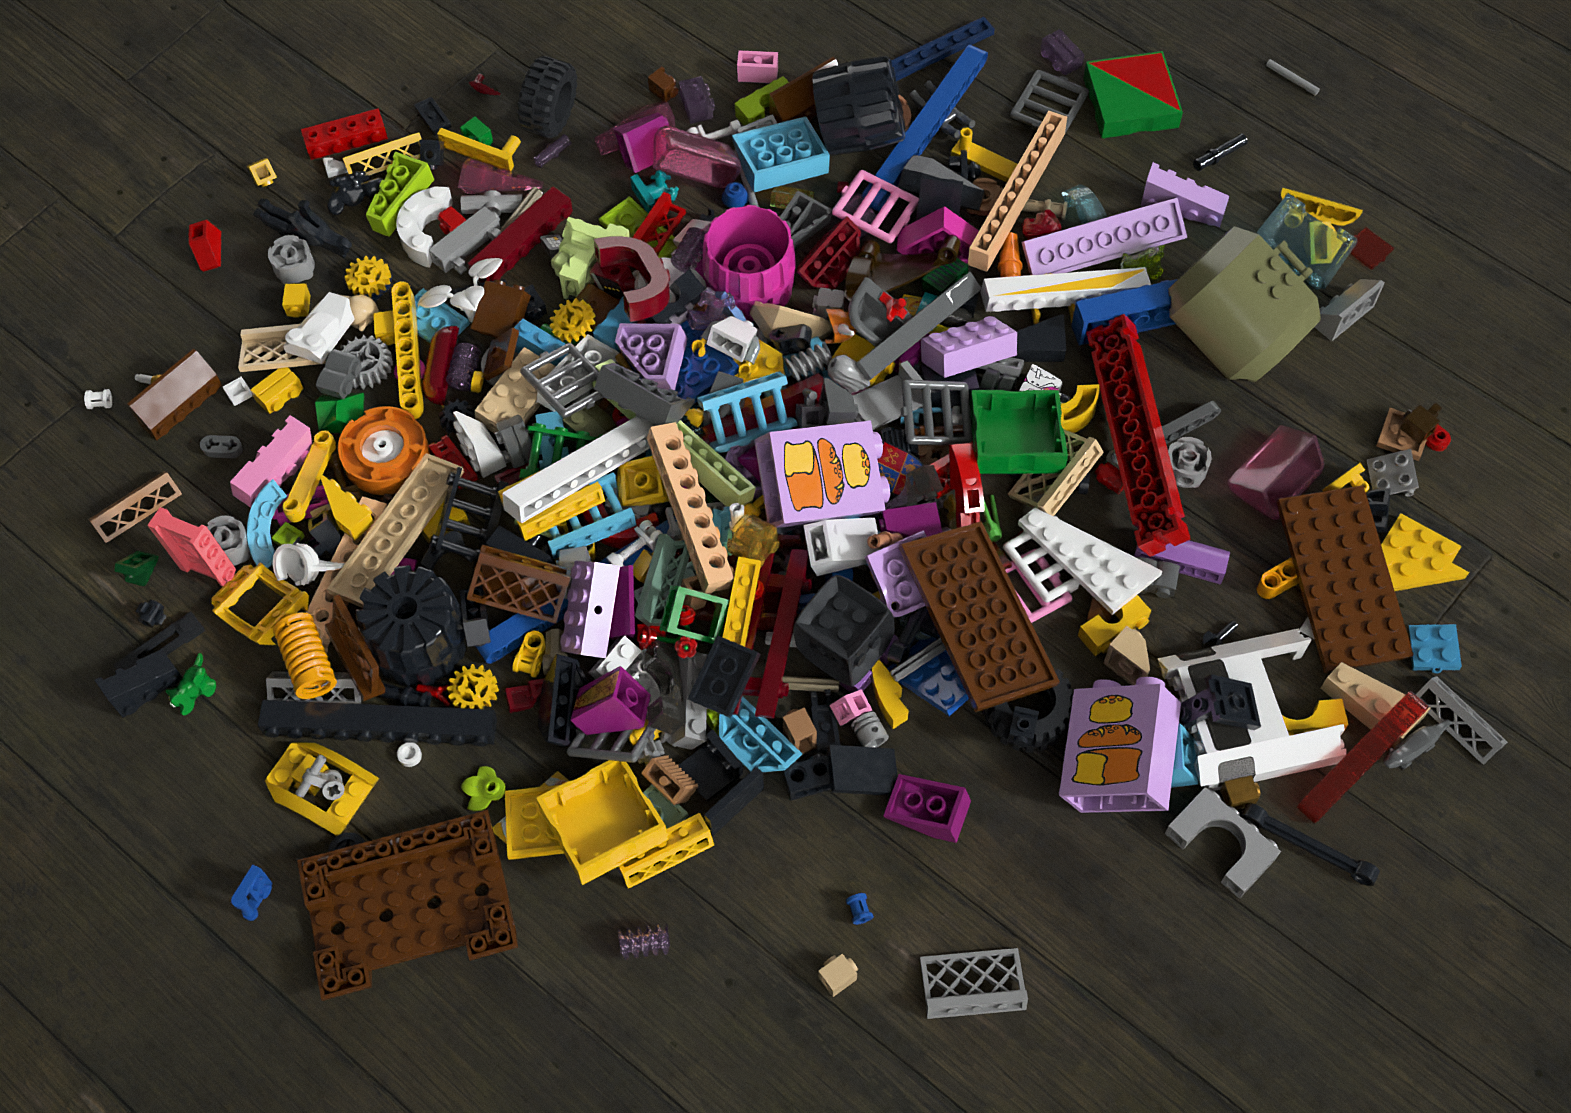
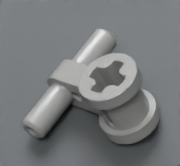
M318 755L311 768H307L302 776L303 781L295 793L302 798L310 786L314 785L322 788L325 798L329 800L339 799L344 794L342 776L336 770L320 772L326 762V757Z

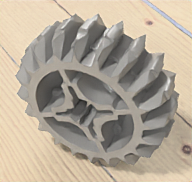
M363 334L361 339L355 336L354 341L347 340L346 346L341 345L340 349L342 352L356 355L361 361V372L352 381L355 389L359 385L363 390L367 385L373 389L374 383L381 385L380 379H387V373H391V366H393L392 354L388 346L380 338L375 340L373 336H370L367 339ZM373 354L378 355V356H379V359H375V357L372 356V355H373Z

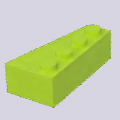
M396 151L393 155L392 165L389 164L386 170V178L381 181L379 185L380 190L378 194H375L366 213L372 230L388 237L397 228V215L405 201L414 194L427 189L434 181L428 163Z

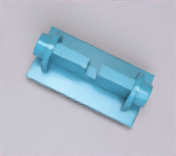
M724 507L723 511L713 509L712 520L714 526H717L719 529L720 542L722 546H725L727 555L731 556L733 543L732 531L729 528V522L731 521L730 507Z

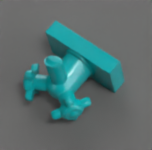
M658 170L655 175H651V179H655V182L647 186L644 185L638 174L630 177L632 191L648 214L656 203L655 199L659 198L663 192L671 194V201H675L679 188L677 186L675 188L670 187V189L667 187L665 180H670L671 176L666 175L662 170Z

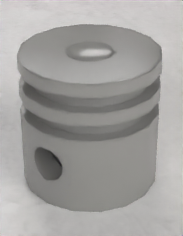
M875 712L865 713L851 724L862 747L877 748L889 738Z

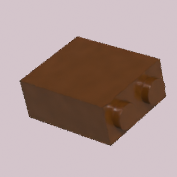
M494 279L493 282L485 281L483 287L484 295L478 303L470 329L477 333L497 338L509 329L514 328L524 319L531 295L524 291L525 288L513 284L512 287L506 286L505 282Z

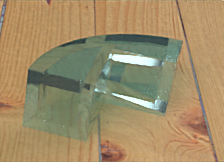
M1077 185L1062 192L1064 201L1068 202L1067 207H1076L1081 225L1107 218L1102 204L1086 186Z

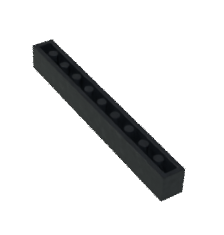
M262 700L258 727L265 736L272 738L286 735L295 739L309 736L318 740L331 737L341 741L354 738L364 742L377 739L387 743L400 740L406 743L423 741L433 745H438L441 742L456 746L469 743L485 747L487 744L494 745L497 717L494 710Z

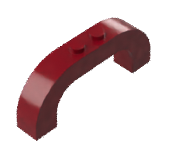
M609 236L594 239L595 258L600 267L612 265L632 266L639 271L647 285L641 289L623 292L624 311L629 321L643 320L661 312L667 306L670 299V273L668 269L664 268L662 258L657 256L654 249L649 244L631 237Z

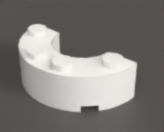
M432 187L414 194L405 201L397 215L396 227L403 249L410 259L425 267L430 268L432 259L429 249L434 246L432 236L426 235L422 231L431 221L437 220V216L441 211L452 206L453 201L449 187Z

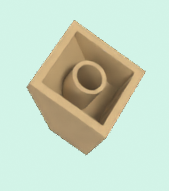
M1126 626L1109 645L1103 664L1131 685H1136V680L1140 677H1147L1150 671L1146 640L1140 632Z

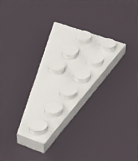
M1037 508L1032 509L1019 519L1018 525L1112 615L1162 575V570Z

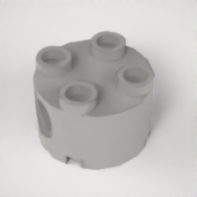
M295 235L283 236L275 240V245L272 248L270 246L268 250V258L276 277L280 279L281 283H299L312 278L315 261L310 253L307 242Z
M1182 437L1177 442L1172 443L1168 450L1176 484L1183 488H1196L1200 486L1206 477L1212 460L1211 451L1199 439Z
M219 516L207 523L208 530L234 566L246 562L250 558L247 532L242 522L234 519L232 516Z

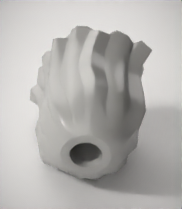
M846 355L836 356L829 362L827 369L831 380L843 386L850 393L858 392L860 389L864 390L865 387L868 388L870 386V380L867 381L855 364V360Z

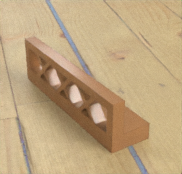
M163 471L91 517L89 521L105 543L157 511L160 507L165 506L182 495L169 474ZM166 483H169L175 491L169 497L159 496L160 487ZM146 496L155 498L153 507L150 509L140 508L141 499ZM137 502L136 507H131L133 504ZM125 509L136 510L134 519L130 522L121 520L122 511ZM139 511H143V512H144V513H142L141 515L138 516ZM116 515H118L117 520H116V519H111V518L115 517ZM107 521L116 522L115 531L106 536L100 525ZM120 523L125 524L124 526L119 528Z

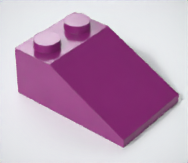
M899 774L884 817L930 837L957 843L971 799L964 787Z

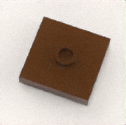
M590 283L576 297L579 302L583 299L589 304L596 315L593 318L595 324L590 325L591 332L606 319L609 311L614 310L620 302Z
M511 328L491 341L482 378L489 381L511 368L519 330Z

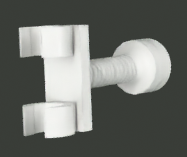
M738 120L730 122L729 127L709 133L708 135L705 134L702 126L699 125L697 128L692 127L687 130L688 139L690 142H695L701 138L702 142L694 145L696 156L701 157L706 153H711V145L709 143L711 140L713 141L730 134L734 135L741 125Z
M645 520L639 527L634 528L639 539L621 551L620 554L613 552L606 559L610 565L622 567L624 566V560L644 545H647L654 552L656 540L659 534L663 533L651 526L653 525L651 521Z

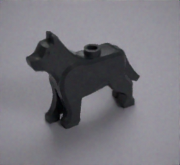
M261 198L257 203L260 208H256L253 215L259 218L266 226L277 231L282 237L288 235L298 236L299 239H304L308 245L320 246L343 258L346 257V253L352 247V243L347 238L331 230L328 224L309 207L310 203L307 200H301L298 204L299 211L295 210L292 213L272 205L267 198Z

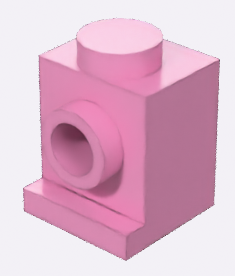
M862 689L845 695L830 705L840 726L872 711Z

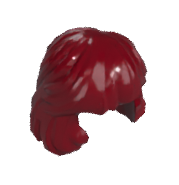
M1050 209L1036 214V219L1025 218L1021 225L1022 232L1028 240L1062 230L1061 223Z

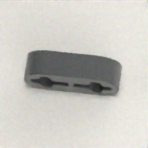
M209 435L200 442V448L204 455L211 458H237L243 452L240 440L234 436ZM232 445H236V447H233L232 450H229V448H231Z

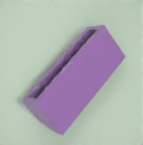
M1190 540L1175 547L1169 543L1165 546V551L1151 557L1142 551L1138 545L1136 547L1134 557L1149 558L1157 562L1174 563L1180 566L1179 573L1217 584H1221L1224 578L1230 551Z

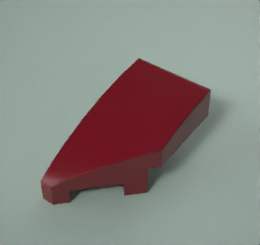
M545 678L531 680L528 682V685L506 688L504 693L509 713L533 708L541 696L542 683Z

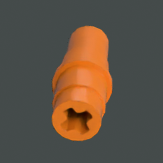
M1009 232L1000 248V262L998 263L1000 278L1021 276L1023 265L1020 261L1018 236L1013 232Z

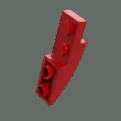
M971 443L949 445L950 487L955 490L956 526L960 528L980 522V512L984 511V498L980 472Z

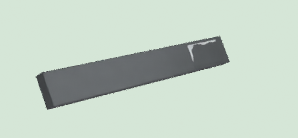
M966 273L855 363L867 381L874 378L982 289L972 273Z

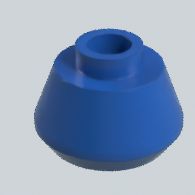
M738 182L728 184L722 193V202L729 208L745 206L748 203L746 188Z

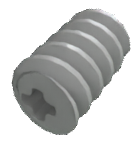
M825 341L822 342V348L816 344L814 345V351L811 348L806 349V354L800 351L798 353L799 359L795 355H791V362L784 358L790 375L798 382H800L801 374L806 379L808 378V371L816 375V367L823 372V364L828 366L832 360Z

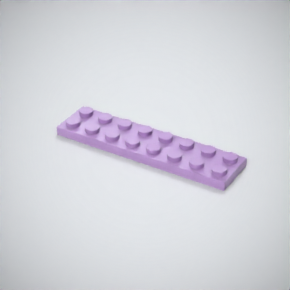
M1174 198L1023 241L1022 246L1030 275L1071 272L1185 239L1187 234L1178 198Z

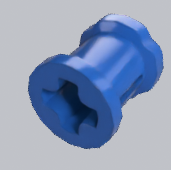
M865 893L855 894L846 899V904L850 906L853 915V924H862L872 920L874 917L873 913L869 912L866 903L867 895Z

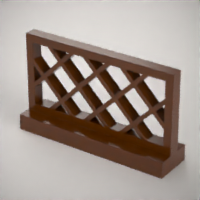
M482 545L467 600L556 624L571 578V569ZM481 564L491 566L495 573L484 577L480 571ZM510 571L516 575L517 579L507 584L501 574ZM498 577L503 586L493 591L487 581ZM530 577L537 579L540 584L529 590L524 580ZM520 583L525 593L515 597L510 587ZM481 584H484L489 592L484 596L473 594L474 588ZM551 584L562 586L561 592L551 596L546 587ZM543 589L548 598L537 603L532 594ZM506 590L511 600L501 602L496 597V594ZM528 596L533 606L529 608L521 607L518 601ZM551 602L555 609L553 616L543 613L540 607Z
M340 594L333 596V621L325 624V630L363 701L384 694L385 687L379 677L377 662L361 637L360 631Z

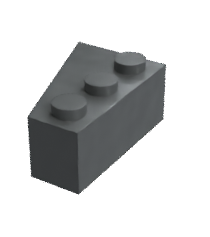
M800 191L796 192L779 217L782 221H786L790 228L794 249L830 223L832 209Z

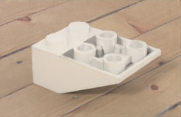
M453 412L456 420L453 422V425L458 432L456 435L461 443L460 447L464 455L470 457V464L474 471H479L484 478L506 467L504 456L484 423L460 412Z
M875 518L831 519L804 525L810 564L817 576L867 564L864 556L880 550V548L871 549L867 543L870 536L878 534Z
M626 636L616 639L607 650L606 658H600L589 671V674L597 679L622 666L651 694L648 710H652L675 682Z

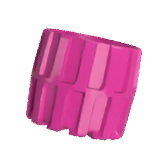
M757 205L732 207L719 217H715L709 224V231L704 235L703 271L706 287L708 289L712 288L714 291H725L728 293L737 308L743 312L746 320L750 322L754 321L750 315V309L755 301L783 307L788 303L792 295L795 274L794 244L786 221H782L776 212L757 207Z

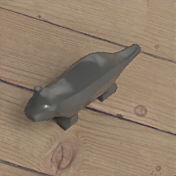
M1445 720L1439 724L1423 726L1415 730L1393 749L1389 748V752L1383 760L1384 765L1387 768L1400 767L1402 770L1406 769L1412 764L1414 759L1422 753L1426 754L1436 746L1435 742L1451 722Z

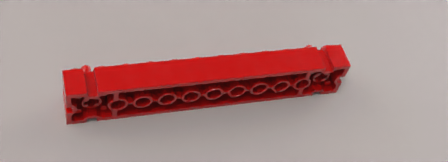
M1122 314L1110 320L1109 326L1104 328L1100 325L1086 333L1090 347L1095 350L1091 354L1132 524L1139 529L1134 531L1137 545L1151 557L1165 551V546L1169 543L1175 547L1191 539L1187 524L1181 520L1185 515L1142 348L1136 341L1139 339L1136 325L1125 314Z

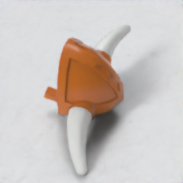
M826 309L834 331L832 339H825L826 344L843 343L856 334L857 331L849 320V312H845L842 309Z

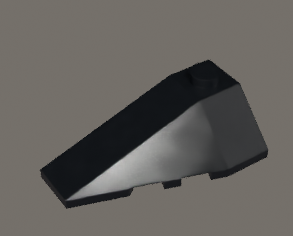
M913 155L903 168L898 188L919 198L922 176L963 181L961 207L980 211L985 191L936 160Z

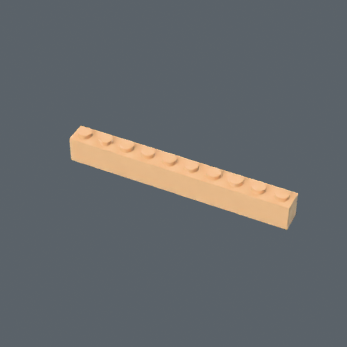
M1051 111L1047 112L970 246L969 266L986 272L990 268L1064 137L1067 116Z

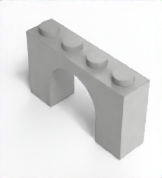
M1205 787L1168 826L1165 834L1182 849L1202 830L1209 827H1221L1234 834L1241 846V857L1227 872L1221 883L1240 899L1276 860L1281 851L1274 841L1266 839L1261 835L1254 824L1247 823L1241 818L1235 808L1227 806L1215 791H1210Z

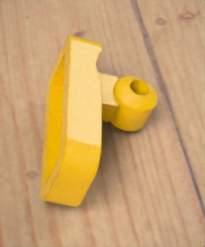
M1360 463L1322 491L1337 490L1350 483L1352 487L1364 485L1365 492H1367L1369 484L1363 481V478L1360 476V473L1365 471Z

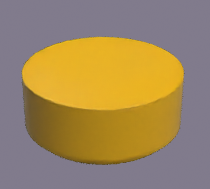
M474 371L471 392H481L484 379L482 378L483 372Z

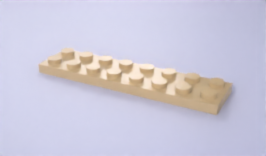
M426 453L328 586L329 594L334 596L340 594L343 600L363 607V601L360 600V594L366 587L371 590L375 586L373 579L380 573L385 571L388 576L393 573L394 568L398 566L445 500L449 485H446L448 474L461 466ZM462 468L460 477H461V476L463 475V473H464L463 468Z

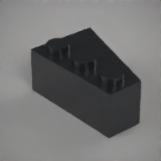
M162 649L135 661L136 666L125 671L122 668L115 670L116 675L105 680L102 677L95 679L104 695L123 718L135 713L140 706L154 700L158 694L167 688L175 686L183 678Z

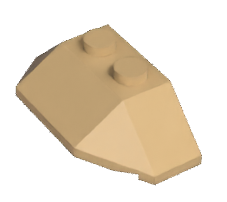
M755 301L750 309V315L768 339H770V332L776 328H785L799 324L808 325L812 329V338L818 336L821 341L829 337L833 332L832 324L828 320L780 305L763 304L762 302Z

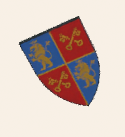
M884 441L882 456L877 460L880 476H885L888 480L891 493L915 497L935 490L931 475L917 457Z

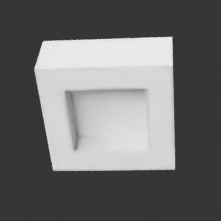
M242 377L223 386L225 393L234 406L253 396Z

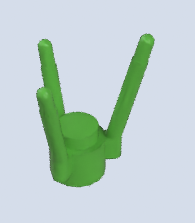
M990 495L994 521L991 520L984 500L983 513L987 522L983 523L993 543L1001 539L1003 532L999 524L994 495Z

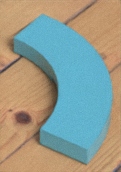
M274 479L266 484L255 498L248 515L246 531L252 559L256 566L262 563L266 568L273 565V555L275 553L270 535L271 520L279 504L287 497Z

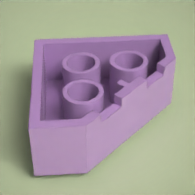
M620 323L615 342L626 360L640 374L642 379H651L657 382L658 388L675 390L688 339L681 325Z

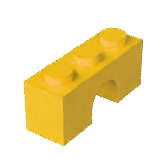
M1136 595L1114 613L1119 619L1118 623H1107L1098 614L1080 627L1078 637L1094 656L1101 652L1104 654L1108 651L1112 641L1126 626L1131 629H1142L1149 622L1151 610Z

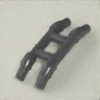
M931 80L924 84L930 96H932L937 87L933 85ZM913 90L909 95L915 102L916 107L921 111L926 102L919 96L916 90ZM954 107L940 128L945 134L958 138L960 131L948 123L956 119L961 125L973 128L975 121Z

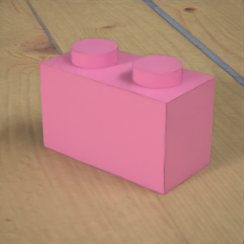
M739 51L737 62L738 82L771 83L773 80H777L778 52Z

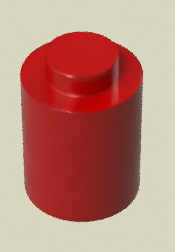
M1109 462L1105 465L1101 463L1095 472L1097 475L1096 480L1116 494H1120L1124 487L1119 468Z

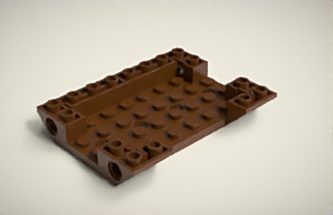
M488 810L297 860L304 903L310 912L316 947L313 955L322 1001L371 988L372 970L466 945L470 961L518 948L516 927L497 841ZM485 885L489 888L486 895H476V889L479 886ZM433 898L441 900L440 906L436 909L428 907L429 901ZM392 911L393 917L390 921L382 922L380 920L383 912ZM344 924L345 929L340 935L332 933L335 925Z

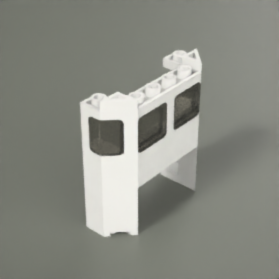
M1299 628L1158 658L1163 678L1168 680L1169 686H1173L1175 691L1179 692V701L1181 703L1205 690L1204 678L1210 674L1252 683L1261 723L1260 728L1250 730L1213 722L1212 716L1188 728L1189 733H1193L1195 752L1199 755L1195 760L1194 767L1199 784L1204 786V788L1216 791L1221 789L1225 781L1251 775L1254 782L1339 764L1346 756V749H1343L1344 742L1340 739L1344 732V724L1291 736L1288 734L1261 659L1290 653L1292 660L1302 658L1312 639L1310 637L1304 638L1300 634L1301 630Z

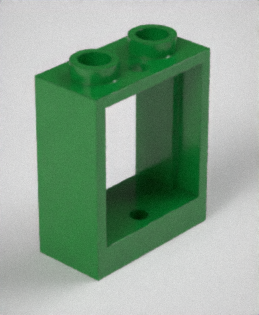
M671 585L659 630L714 644L717 635L723 637V623L727 617L729 600ZM685 595L716 603L708 636L677 628Z

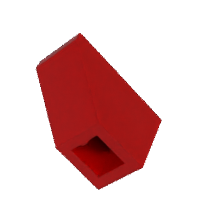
M208 220L189 225V245L200 269L204 272L221 267V231Z

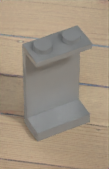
M908 361L901 363L898 375L853 395L854 403L858 404L859 409L858 417L854 421H871L872 430L900 418L901 408L903 407L902 381L923 379ZM911 389L912 410L915 411L923 407L921 389Z

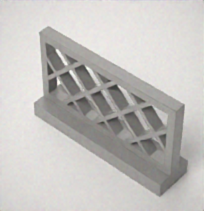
M1018 948L920 957L927 1019L1020 1011L1027 1008L1028 996L1024 986ZM1013 956L1015 964L1010 970L999 963L1003 957ZM979 959H986L991 963L985 972L974 965ZM961 961L967 967L959 974L950 968L953 962ZM936 963L942 967V970L935 977L927 971L926 964ZM994 967H997L1006 974L999 983L989 976ZM970 969L981 976L975 985L964 978ZM946 971L956 978L950 987L939 980ZM1010 977L1018 983L1019 990L1009 991L1003 984ZM984 979L995 986L992 992L984 993L978 988ZM960 981L970 988L966 995H959L953 990ZM935 984L946 991L942 997L931 998L930 990Z

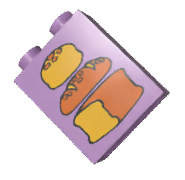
M871 421L774 431L754 439L768 529L810 524L823 520L863 517L885 510V503L890 498V487L886 477L880 476L877 459L882 456L883 444L880 434L873 432Z
M1140 677L1136 680V685L1121 686L1119 683L1111 680H1097L1094 682L1093 688L1074 689L1059 796L1079 812L1168 811L1181 702L1165 688V683L1162 680L1154 677Z

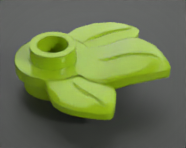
M488 766L479 767L477 776L469 777L461 784L463 792L471 796L467 807L470 811L486 809L491 801L501 799L506 791L503 780L498 778L495 771Z

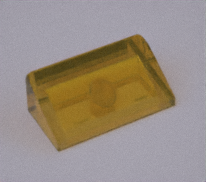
M777 186L774 187L771 193L770 205L786 209L797 191L804 193L814 199L815 192Z

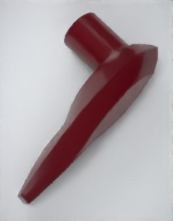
M477 74L474 80L469 81V84L480 93L487 95L501 94L482 83L484 80L482 74Z

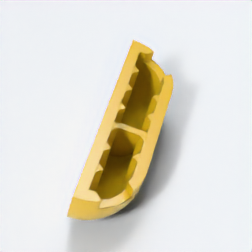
M1282 188L1281 198L1287 209L1296 208L1304 216L1321 221H1330L1331 224L1348 225L1357 220L1363 211L1355 207L1287 188Z

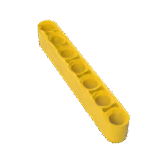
M398 282L392 287V305L399 401L401 408L411 413L417 419L422 416L424 406L416 303L408 283Z

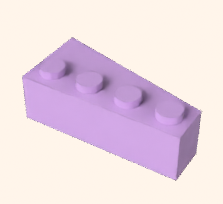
M1152 163L1141 202L1142 207L1178 198L1183 218L1220 227L1229 199L1228 195L1206 185L1200 187L1194 180L1179 178L1175 176L1176 172L1172 170L1166 172L1159 169L1158 164Z

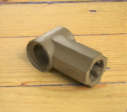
M551 629L546 632V651L543 655L544 675L547 674L556 654L567 657V653L561 651L560 640L564 631L560 629Z

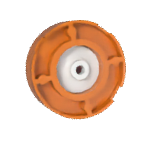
M376 407L364 411L365 415L356 421L351 420L345 426L339 438L338 454L348 478L354 485L357 484L359 489L376 495L395 494L419 464L426 453L430 454L429 444L422 425L411 413L396 407Z

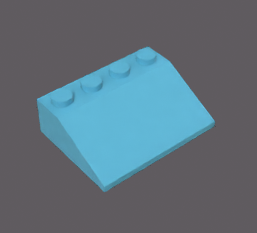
M806 116L732 135L745 177L753 192L829 173L830 154Z

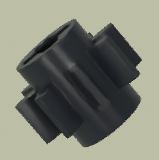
M151 599L148 603L141 602L135 611L139 613L138 621L150 628H153L154 625H161L167 616L163 614L165 607Z

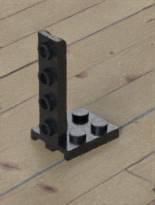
M1210 674L1204 678L1206 689L1181 703L1179 724L1185 729L1210 716L1213 717V722L1250 730H1256L1261 727L1252 683Z

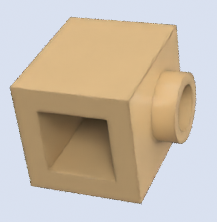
M841 954L838 957L835 955L830 957L823 964L824 967L818 971V978L832 997H834L857 980L856 971L858 968L851 958L846 959Z

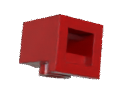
M452 206L441 211L437 216L441 223L439 226L446 235L466 221Z

